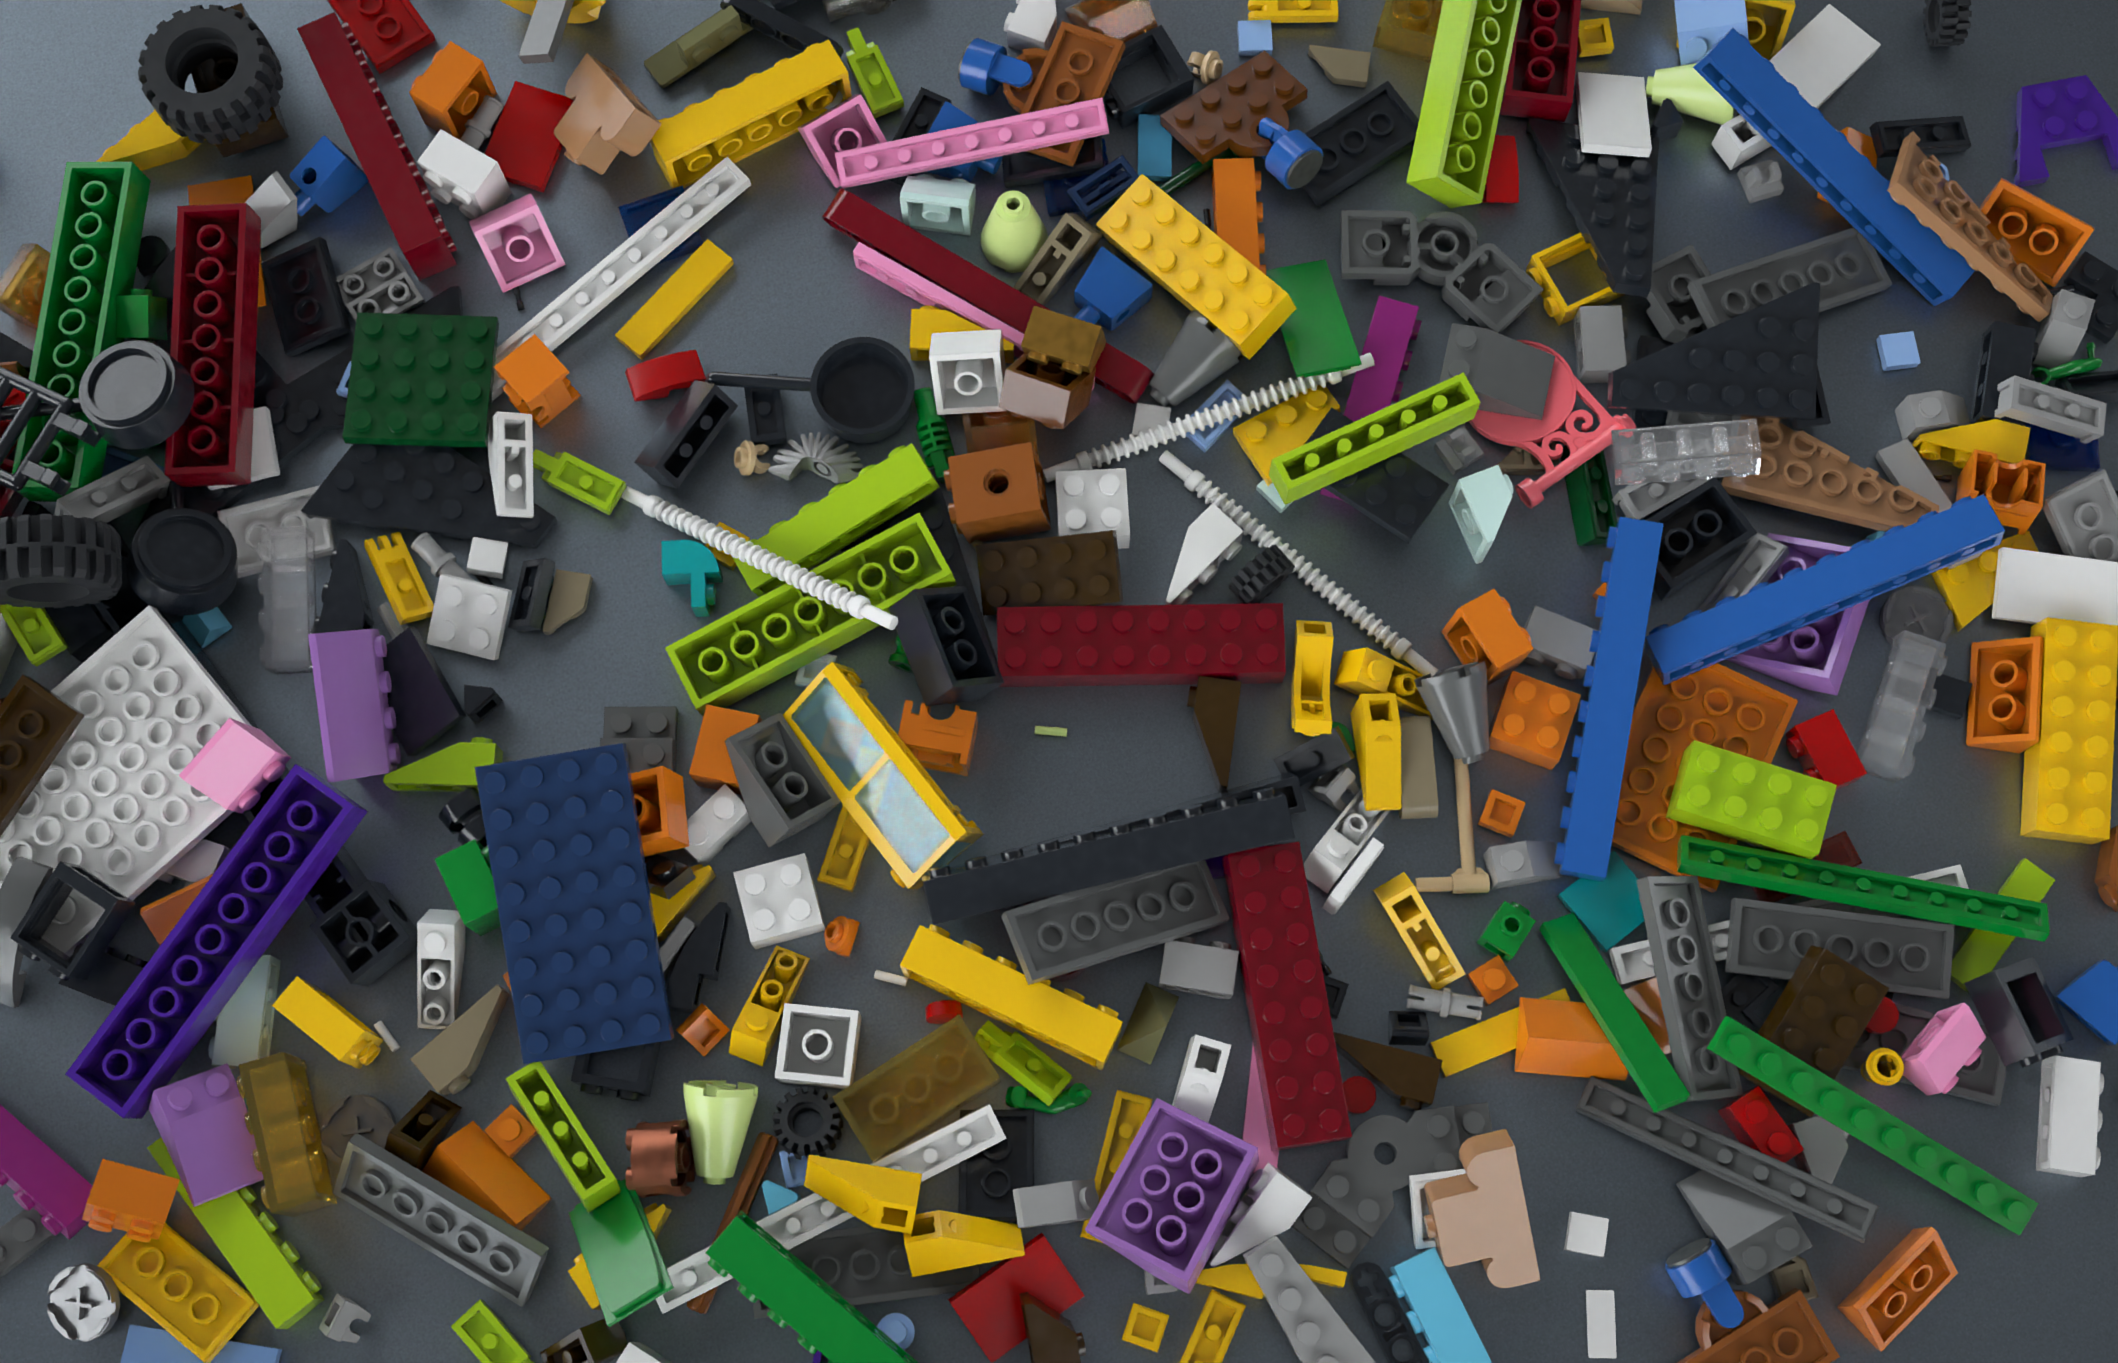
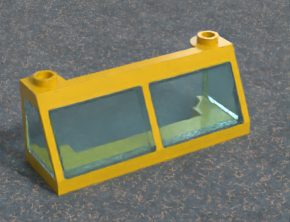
M831 662L783 714V717L841 803L893 868L890 871L893 879L902 888L907 886L908 889L918 890L923 886L922 876L929 875L928 869L948 865L983 836L984 833L973 820L968 822L960 813L962 810L958 805H953L868 698L869 693L867 690L859 687L863 681L854 669Z

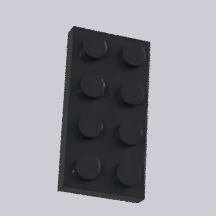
M1389 81L1381 84L1305 133L1323 151V162L1318 173L1310 182L1302 186L1317 206H1320L1414 145L1419 119Z
M1331 407L1305 444L1349 425L1353 421ZM1400 452L1323 488L1409 544L1446 492L1449 484Z

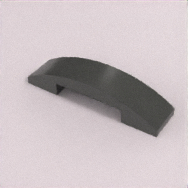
M17 857L0 888V1003L13 1008L19 1007L27 972L20 970L23 954L19 950L22 946L10 939V937L53 871V868L24 857Z

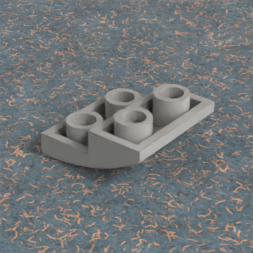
M392 247L336 277L342 299L355 321L357 319V312L403 314L424 302V299Z

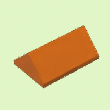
M2003 178L2000 179L1979 208L1991 222L1986 227L1997 240L2004 237L2011 245L2009 250L2018 265L2020 263L2027 264L2039 280L2054 288L2095 230L2093 226Z
M2042 636L1972 643L1969 682L1972 684L1968 700L1967 746L2020 754L2039 742L2044 644Z
M1520 997L1515 1072L1584 1078L1594 1076L1598 1079L1626 1080L1628 1075L1627 1068L1586 1003Z
M475 1121L470 1122L437 1145L422 1170L423 1173L438 1180L521 1231L552 1199Z
M1931 1226L1913 1229L1837 1306L1840 1312L1881 1352L1958 1274L1937 1230Z

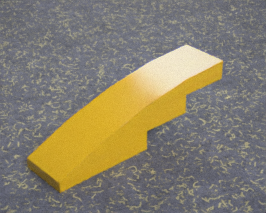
M1231 1264L1204 1269L1196 1281L1197 1284L1259 1300L1263 1299L1264 1295L1248 1264ZM1299 1264L1313 1282L1337 1288H1343L1345 1285L1347 1272Z

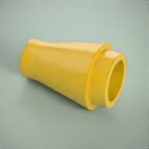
M1878 1048L1870 1053L1867 1060L1862 1064L1860 1072L1862 1077L1868 1082L1890 1086L1897 1083L1903 1076L1904 1064L1901 1057L1895 1051L1889 1048Z

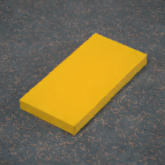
M166 1222L159 1240L151 1238L150 1242H140L127 1237L126 1233L97 1265L112 1277L118 1290L204 1363H210L259 1307V1304L250 1292Z

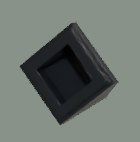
M1668 98L1663 100L1650 128V136L1659 138V141L1675 138L1684 122L1672 100Z
M464 685V712L475 724L481 722L503 701L491 687Z
M1389 1011L1388 1045H1426L1430 1031L1425 1012Z

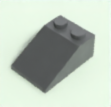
M1452 323L1439 383L1464 372L1481 402L1478 410L1542 420L1555 356L1487 328Z
M781 712L725 740L748 816L769 848L820 821L841 802Z
M1701 1169L1676 1184L1708 1238L1715 1240L1732 1268L1730 1275L1736 1285H1747L1813 1247L1791 1210Z

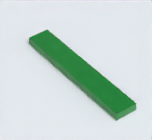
M1570 913L1542 923L1539 931L1654 1113L1687 1101L1690 1093L1575 914Z

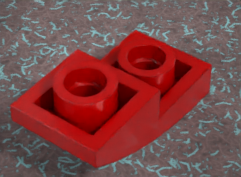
M1495 135L1482 203H1519V169L1515 136Z
M696 349L647 360L627 368L625 371L635 402L667 398L670 390L689 388L694 380L702 382L706 380Z

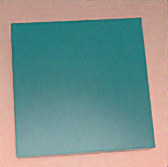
M1615 851L1610 853L1607 876L1603 882L1579 878L1557 896L1569 912L1575 914L1582 927L1604 953L1645 921L1636 881L1638 878Z

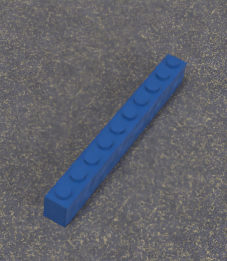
M1732 28L1693 67L1934 307L1952 298L1975 272L1959 252L1948 248L1936 232L1930 227L1921 225L1913 212L1905 205H1899L1893 200L1890 192L1887 191L1890 180L1885 179L1872 166L1870 160L1861 155L1848 142L1843 133L1837 131L1823 118L1821 111L1811 106L1799 94L1796 86L1787 82L1775 70L1774 65L1768 59L1763 58L1750 45L1749 40L1744 35L1739 34Z
M1984 494L1973 499L1971 496L1964 497L1956 501L1950 509L1940 513L1938 511L1928 512L1912 525L1907 527L1903 525L1895 526L1886 531L1881 538L1873 541L1869 539L1862 540L1854 544L1850 551L1838 556L1835 553L1826 555L1819 559L1816 565L1805 570L1803 568L1793 569L1787 572L1782 577L1783 579L1771 584L1769 582L1757 584L1749 590L1748 594L1738 598L1735 596L1726 597L1719 601L1714 608L1702 612V610L1693 611L1684 616L1681 622L1672 626L1668 624L1660 625L1652 629L1648 636H1645V650L1664 686L1998 546L2002 541L2005 529Z
M1620 517L1616 527L1610 526L1606 548H1612L1610 562L1604 561L1600 582L1607 583L1605 596L1598 595L1595 609V617L1601 618L1599 631H1592L1589 651L1595 652L1593 666H1586L1583 682L1584 687H1590L1588 700H1581L1577 719L1578 722H1584L1582 736L1575 735L1572 748V757L1578 758L1576 772L1569 771L1566 784V792L1572 793L1570 807L1563 806L1560 828L1566 829L1564 843L1557 842L1554 863L1560 864L1559 874L1601 882L1607 876L1663 523Z

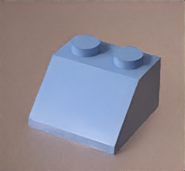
M1674 0L1681 65L1697 63L1732 28L1749 40L1745 0Z

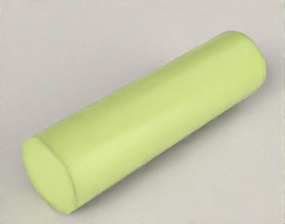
M1035 725V734L1067 737V728Z

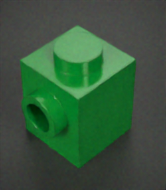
M130 289V295H116V338L167 340V298L153 296V290Z
M1504 901L1497 908L1476 943L1494 955H1499L1503 961L1508 963L1517 953L1536 920L1529 916L1531 914L1530 911L1521 904L1513 901L1509 904Z

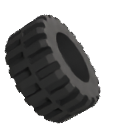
M212 4L209 5V9H204L202 5L190 7L191 11L185 13L179 10L172 14L174 18L168 22L163 20L156 26L158 31L154 35L150 33L144 42L147 50L142 49L138 62L142 67L138 69V77L143 85L142 90L146 98L166 125L170 126L181 137L188 136L190 141L204 143V140L207 139L210 144H222V139L228 138L230 142L241 139L240 135L247 131L249 134L253 133L258 129L257 124L261 120L266 122L272 115L270 108L271 106L276 107L281 98L278 91H281L283 88L280 62L265 35L251 18L244 17L240 11L233 8H228L225 11L222 5ZM221 56L238 59L237 68L233 76L220 88L206 93L185 91L188 76L200 63L210 58Z
M40 514L36 516L18 515V517L0 518L1 605L9 604L13 607L26 606L32 608L78 607L89 603H100L102 600H109L122 587L121 537L111 525L108 526L103 521H93L92 518H78L73 515L55 516L52 514Z

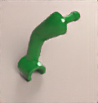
M2089 342L2086 345L2088 358L2073 360L2050 369L2036 367L2031 371V374H2034V378L2039 377L2043 379L2044 382H2041V384L2048 385L2050 381L2094 371L2100 368L2102 359L2095 358L2094 342Z
M1075 1083L1063 1091L1048 1106L1039 1098L1028 1096L1029 1090L1023 1086H1010L1007 1088L1005 1102L1010 1108L1034 1109L1037 1112L1054 1115L1086 1103L1092 1092L1084 1084Z

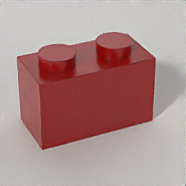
M1834 709L1795 725L1785 734L1788 751L1795 759L1798 758L1804 770V775L1837 785L1836 790L1856 782L1867 774Z
M1759 1086L1745 1091L1743 1096L1736 1097L1718 1110V1113L1738 1141L1783 1163H1786L1805 1150Z

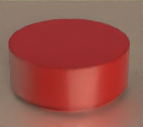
M1887 997L1883 998L1866 1026V1031L1872 1034H1883L1896 1026L1899 1012L1892 1000Z
M956 1000L935 1001L925 1007L926 1022L931 1024L952 1023L963 1018L962 1004Z
M1353 1076L1343 1082L1348 1113L1359 1115L1373 1107L1376 1101V1089L1370 1080L1362 1076Z

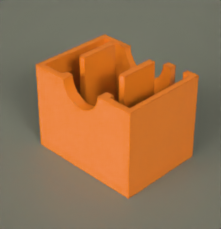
M535 334L494 366L498 376L506 381L505 387L502 389L510 397L508 400L520 413L532 414V420L540 428L544 427L581 396L566 377L569 374L568 369Z
M1974 449L1958 476L1955 502L1964 497L1971 496L1973 499L1984 494L2001 524L2018 528L2017 534L2025 535L2043 507L2046 464L2026 459L2018 463L2007 464L1998 460L1997 453Z
M905 699L898 736L924 769L968 776L978 728L977 712L962 710L960 706L956 705L954 713L949 718L937 720L930 716L931 706H926L925 703L921 702L919 714L912 713L913 701Z
M706 705L689 775L698 786L719 790L726 784L735 794L742 795L725 740L761 722L760 715Z

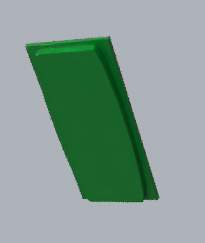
M1325 259L1266 270V276L1289 294L1297 308L1280 326L1296 377H1310L1343 371L1362 364Z
M625 1179L622 1181L617 1180L621 1190L619 1194L591 1212H587L582 1202L575 1205L574 1210L569 1212L575 1234L609 1327L674 1288L640 1197L636 1190H628Z

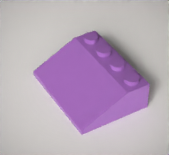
M1768 533L1767 537L1788 546L1789 554L1767 582L1769 584L1783 579L1782 577L1793 569L1803 568L1805 570L1816 565V562L1822 557L1833 553L1838 556L1850 551L1851 547ZM1869 600L1726 660L1802 689L1837 696Z
M379 629L308 634L327 783L386 774L397 770L396 764L401 762V753L398 743H393L392 729L396 728V715L394 708L389 707L387 693L391 692L392 685L390 674L388 671H384L382 657L387 655L385 637L379 635Z
M1156 1098L1087 1224L1085 1231L1153 1276L1190 1294L1259 1162L1258 1147Z

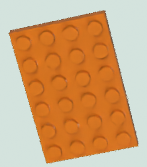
M1718 663L1664 686L1654 666H1652L1633 710L1612 846L1675 876H1694L1677 872V850L1681 835L1736 845L1738 841L1736 839L1666 818L1683 752L1696 740L1771 764L1798 700ZM1697 876L1699 887L1711 893L1717 890L1721 881Z

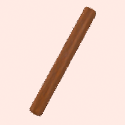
M765 1132L758 1134L712 1244L741 1210L749 1215L779 1143L778 1138ZM718 1286L687 1301V1307L695 1312L706 1314Z

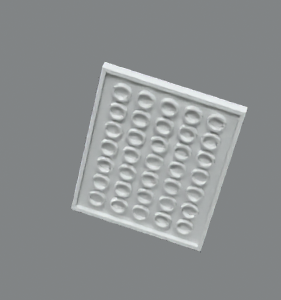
M150 605L51 691L85 716L0 837V888L17 857H24L53 868V871L60 861L79 865L133 901L234 812L225 809L188 784L179 774L229 718L250 726L251 724L158 610ZM73 888L45 931L42 939L70 957L78 944H84L105 909Z

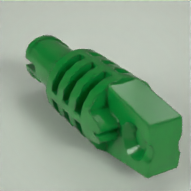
M924 387L915 390L913 396L919 418L916 430L925 463L928 468L934 467L937 479L943 484L945 483L944 470L949 469L948 457L956 455L946 419L942 415H937L933 391L930 387Z

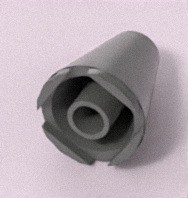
M1193 310L1187 316L1149 383L1153 388L1149 394L1163 407H1166L1168 403L1173 407L1177 406L1235 366L1243 358L1240 350L1218 328L1214 329L1209 324L1205 326L1209 320L1197 311Z
M1485 661L1443 669L1435 674L1436 676L1431 677L1430 673L1414 680L1416 688L1454 759H1462L1463 764L1483 760V753L1490 750L1487 667Z

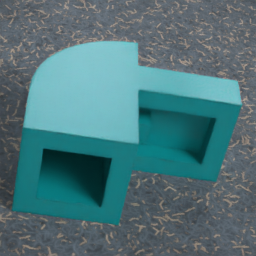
M661 541L662 576L666 584H691V608L695 616L710 617V605L716 604L715 585L709 583L723 582L722 572L715 556L706 546L696 541Z

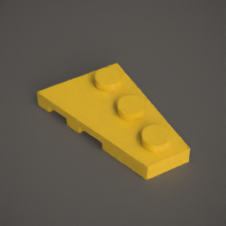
M1318 385L1316 391L1310 388L1307 389V394L1300 392L1297 398L1291 397L1288 401H1283L1233 428L1234 437L1267 486L1272 483L1269 476L1272 459L1305 445L1331 407L1340 412V405L1327 387L1323 388L1321 385Z
M2029 530L2025 535L2017 534L2003 539L2000 545L1983 551L1981 556L1949 570L1948 567L1931 573L1940 594L1946 600L1945 604L1952 611L1953 622L1957 631H1960L1993 604L1998 550L2000 548L2006 547L2039 552Z

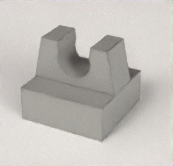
M1772 159L1740 168L1737 173L1749 204L1781 195L1784 190L1781 182L1782 171L1778 162H1773Z
M1465 426L1435 443L1434 446L1435 451L1453 475L1481 459L1484 454Z
M1339 766L1319 776L1308 788L1316 799L1324 801L1339 811H1343L1346 807V804L1341 800V795L1345 791L1353 795L1360 791L1355 782L1357 776L1345 766Z
M337 1293L319 1329L327 1337L341 1342L342 1340L357 1343L360 1335L350 1330V1323L355 1319H362L368 1322L371 1314L350 1298Z

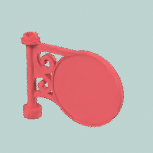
M1517 340L1555 356L1542 420L1477 410L1474 419L1468 422L1485 438L1502 445L1522 448L1531 453L1541 463L1545 470L1544 475L1535 481L1526 478L1515 486L1521 501L1528 508L1532 509L1544 500L1542 493L1619 438L1622 437L1625 440L1633 438V433L1637 428L1634 421L1627 414L1612 417L1576 378L1568 363L1556 351L1538 342ZM1576 394L1591 409L1600 422L1599 427L1593 432H1588L1593 426L1591 413L1581 409L1573 412ZM1576 421H1585L1581 426L1582 432L1574 428ZM1564 426H1565V431H1566V433L1563 432V431H1560ZM1553 441H1558L1567 446L1570 456L1554 467L1551 460L1561 458L1563 447L1561 444H1556L1555 450H1551L1549 445ZM1542 442V447H1539L1537 443Z

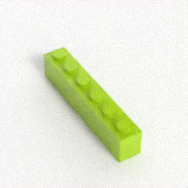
M1463 372L1272 459L1269 476L1286 505L1474 419L1481 402Z
M912 443L908 446H899L892 450L884 461L877 465L872 464L863 468L857 478L847 484L841 483L836 485L825 498L818 502H810L804 505L799 510V514L790 520L777 522L770 527L769 533L758 540L752 539L749 541L753 542L754 545L761 546L762 549H767L770 553H775L777 557H783L785 561L790 560L793 564H798L801 568L809 570L940 488ZM733 558L751 591L758 597L786 583V581H780L778 577H772L770 573H764L762 569H756L754 565L750 566L747 562L740 561L739 558Z
M160 1137L147 1149L167 1176L180 1179L162 1137ZM180 1179L177 1191L276 1329L290 1328L325 1300L319 1293V1290L322 1289L319 1280L311 1271L304 1272L297 1262L300 1259L298 1251L289 1241L283 1242L275 1232L279 1228L275 1219L266 1210L261 1212L255 1204L254 1200L257 1199V1195L250 1185L193 1207Z

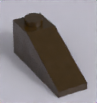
M1199 676L1197 687L1190 686L1187 707L1194 708L1192 720L1218 792L1227 790L1241 682Z
M1334 1032L1337 1052L1388 1096L1400 1100L1399 1106L1416 1111L1422 1110V1106L1429 1107L1433 1104L1442 1064L1441 1059Z

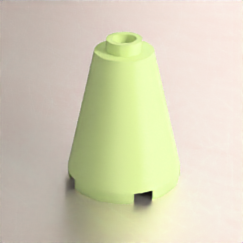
M1696 63L1656 69L1654 76H1648L1646 97H1652V104L1661 107L1663 100L1668 98L1672 100L1677 111L1720 125L1734 118L1735 109L1693 68Z
M1015 190L1003 193L995 203L981 232L982 252L988 262L994 267L996 265L1005 269V272L1009 273L1024 272L1048 238L1044 223L1025 194Z
M691 1080L688 1083L684 1082L683 1094L695 1171L697 1176L703 1177V1183L722 1185L726 1184V1178L734 1177L757 1101L759 1086L738 1082V1088L736 1089V1085L726 1083V1080Z

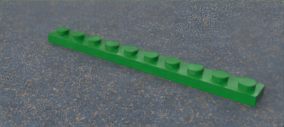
M1681 835L1678 841V873L2045 942L2050 934L2046 903Z
M1728 1016L1724 1017L1706 1048L2019 1236L2039 1204Z

